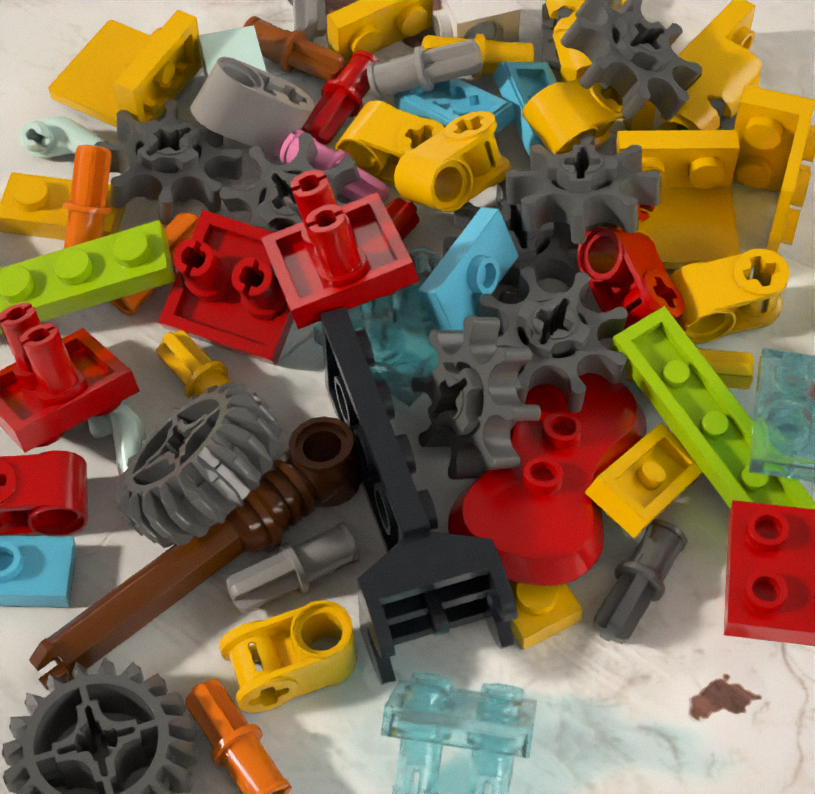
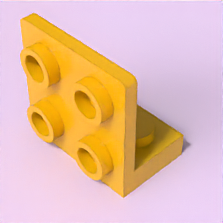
M177 10L164 26L157 28L151 36L115 20L107 21L48 87L51 99L114 127H117L116 114L121 110H127L140 123H147L154 119L157 121L164 112L165 101L174 100L202 68L197 17Z
M744 84L734 125V130L738 131L740 150L732 182L751 188L779 192L766 246L767 250L778 253L780 243L788 245L793 243L801 210L790 208V205L803 207L810 181L811 166L801 164V161L813 162L815 157V125L810 124L815 99Z
M618 131L615 154L624 151L630 145H639L642 147V172L656 170L661 174L660 204L655 206L653 212L641 209L648 212L650 217L645 221L638 220V230L636 232H641L650 237L655 244L656 251L665 269H679L691 263L709 262L740 254L731 190L740 150L738 131ZM616 225V229H621V230H623V229L620 228L618 225Z

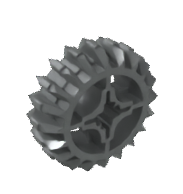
M228 382L220 386L208 387L201 396L198 394L191 396L187 404L180 409L174 408L171 416L163 423L157 424L156 430L149 438L141 441V448L128 459V469L120 475L115 500L119 503L118 510L127 517L126 522L141 536L145 535L153 543H158L163 548L175 544L178 546L187 544L194 536L198 538L205 536L210 527L217 522L224 523L226 516L235 507L243 506V499L250 491L259 488L260 477L271 470L273 465L271 458L278 453L281 446L279 438L282 428L277 423L274 414L269 410L270 407L257 393L252 394L243 384L236 385L233 382Z
M104 658L98 674L88 675L86 668L76 662L72 673L74 679L64 684L59 678L49 674L46 682L50 691L48 696L44 698L26 693L24 703L31 716L10 717L9 729L15 740L3 744L2 756L6 764L11 766L4 771L3 780L8 791L14 794H63L55 789V787L66 785L68 790L86 787L93 789L98 794L190 793L194 785L192 774L187 769L197 766L199 762L197 745L190 742L197 735L193 718L183 715L186 711L184 699L178 692L167 694L166 682L158 673L143 681L144 677L141 667L137 666L134 661L120 676L116 675L113 662H110L107 658ZM103 713L125 714L135 717L144 723L137 724L135 718L117 722L108 719ZM77 723L75 730L67 738L57 742L67 729ZM100 734L104 748L108 749L110 753L105 758L108 775L105 777L102 775L98 761H95L93 758V754L98 752L95 742V735ZM154 758L145 774L134 785L124 791V786L129 776L133 772L149 766L148 759Z

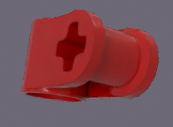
M596 227L586 233V242L579 244L577 248V263L579 270L587 273L590 277L589 287L601 313H606L616 307H624L628 313L624 330L663 306L667 308L675 320L683 314L685 309L681 293L671 281L656 251L655 244L649 236L641 232L626 233L621 229Z
M61 450L32 455L0 457V536L45 535L63 537L76 534L87 526V463L83 457L73 452Z

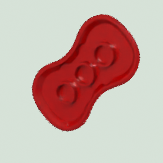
M594 373L578 376L586 386V393L582 409L577 413L568 411L565 395L557 387L548 384L533 387L527 394L525 404L538 405L541 410L540 418L537 421H517L510 430L512 447L520 457L519 467L514 469L486 470L463 490L450 509L448 516L449 534L492 539L508 580L538 586H556L575 581L587 573L601 555L604 543L602 508L585 491L603 471L646 435V418L642 407L629 389L622 383L613 384L601 375Z

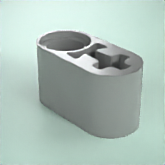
M224 56L217 60L193 101L190 110L197 121L211 131L250 147L258 145L263 152L280 156L281 147L286 138L291 133L295 134L296 129L303 127L315 106L310 96L293 83L237 59Z

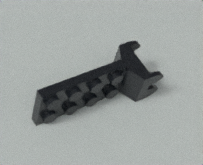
M346 307L321 313L325 386L337 419L346 423L353 432L361 484L387 552L357 578L360 632L380 684L385 685L396 681L390 660L391 656L396 655L395 645L434 634L435 637L449 633L451 628L485 619L491 635L500 649L514 646L515 642L509 621L518 619V613L508 577L493 540L432 532V530L438 529V519L434 503L427 489L417 491L411 477V474L416 473L413 450L407 435L401 434L396 436L390 420L395 419L393 400L387 383L384 380L375 382L370 368L375 366V360L366 330L355 331Z

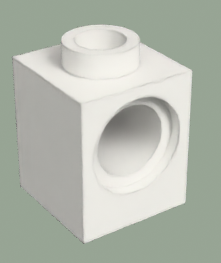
M439 0V10L432 12L433 29L435 36L474 39L476 34H484L486 40L518 42L521 9L516 0Z

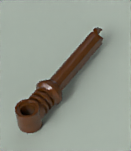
M326 416L311 418L301 423L292 432L289 440V449L280 455V460H273L271 470L260 477L259 488L250 491L243 499V506L235 507L226 516L224 523L217 522L210 527L205 536L200 538L194 536L187 544L182 546L173 545L54 634L42 640L31 655L30 663L37 671L53 660L57 664L38 679L47 691L49 690L46 684L49 674L59 678L63 684L69 682L68 678L73 680L72 673L76 662L83 665L87 670L241 553L257 554L263 549L272 553L282 544V535L289 530V526L293 527L302 520V516L306 517L315 511L314 507H334L349 501L358 492L361 477L353 432L348 425L337 418Z

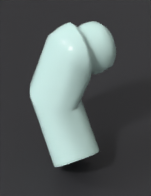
M53 117L42 121H30L23 126L20 132L22 146L32 156L44 159L75 154L78 145H95V143L100 141L109 143L104 138L67 117Z
M123 401L111 413L88 419L90 433L95 438L113 435L119 477L128 469V459L139 451L141 441L146 439L143 421Z

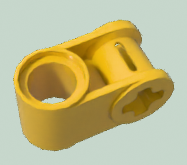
M579 79L566 83L556 82L539 91L524 106L522 116L549 152L566 154L573 150V145L580 144V136L585 134L594 136L595 149L601 147L608 140L609 128L616 120L624 118L621 113L623 101L620 94L614 88L605 90L599 83H595L590 89H585L579 83Z
M377 100L368 101L336 143L335 151L345 150L354 159L357 167L380 181L395 186V168L400 158L407 151L416 148L428 140L429 136L433 137L445 129V127L435 120L422 118L396 109L385 102Z
M478 111L462 115L446 125L445 129L416 148L407 151L400 158L394 174L395 188L400 196L406 200L442 212H454L487 188L505 180V173L511 170L508 158L500 155L494 136L498 126L494 114L487 111Z
M762 248L751 249L742 254L714 261L691 263L677 269L669 277L676 285L684 301L685 310L676 319L678 324L693 344L709 343L726 335L754 328H764L773 324L781 312L783 304L781 293L786 288L790 275L788 264L779 254ZM754 266L752 279H749L751 267ZM766 300L764 311L761 312L763 301Z
M326 600L310 602L303 607L265 620L244 623L230 630L219 641L221 656L224 660L231 662L240 688L236 693L238 707L247 713H261L272 710L291 699L328 686L337 685L348 679L355 670L358 660L351 617L345 608L335 602ZM321 637H333L339 640L337 645L329 650L318 651L309 647L313 641ZM255 662H259L261 664V672H258L256 670L254 664Z

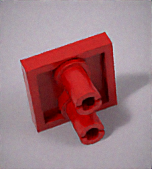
M321 170L303 172L291 181V190L303 222L261 238L298 330L321 322V313L343 307L349 310L374 299L389 296L399 289L419 282L414 263L378 192L340 207L337 205L326 174Z
M202 209L191 239L181 242L174 251L173 261L178 272L158 323L165 329L174 332L182 330L192 338L276 366L294 318L261 240L262 237L274 232Z
M25 302L10 306L0 313V327L16 361L0 370V427L24 453L35 447L53 444L70 428L91 417L111 413L120 406L123 400L140 392L132 370L84 328L61 338L58 328L51 323L41 324L35 308L32 307V304Z
M732 501L728 521L723 635L815 646V509Z

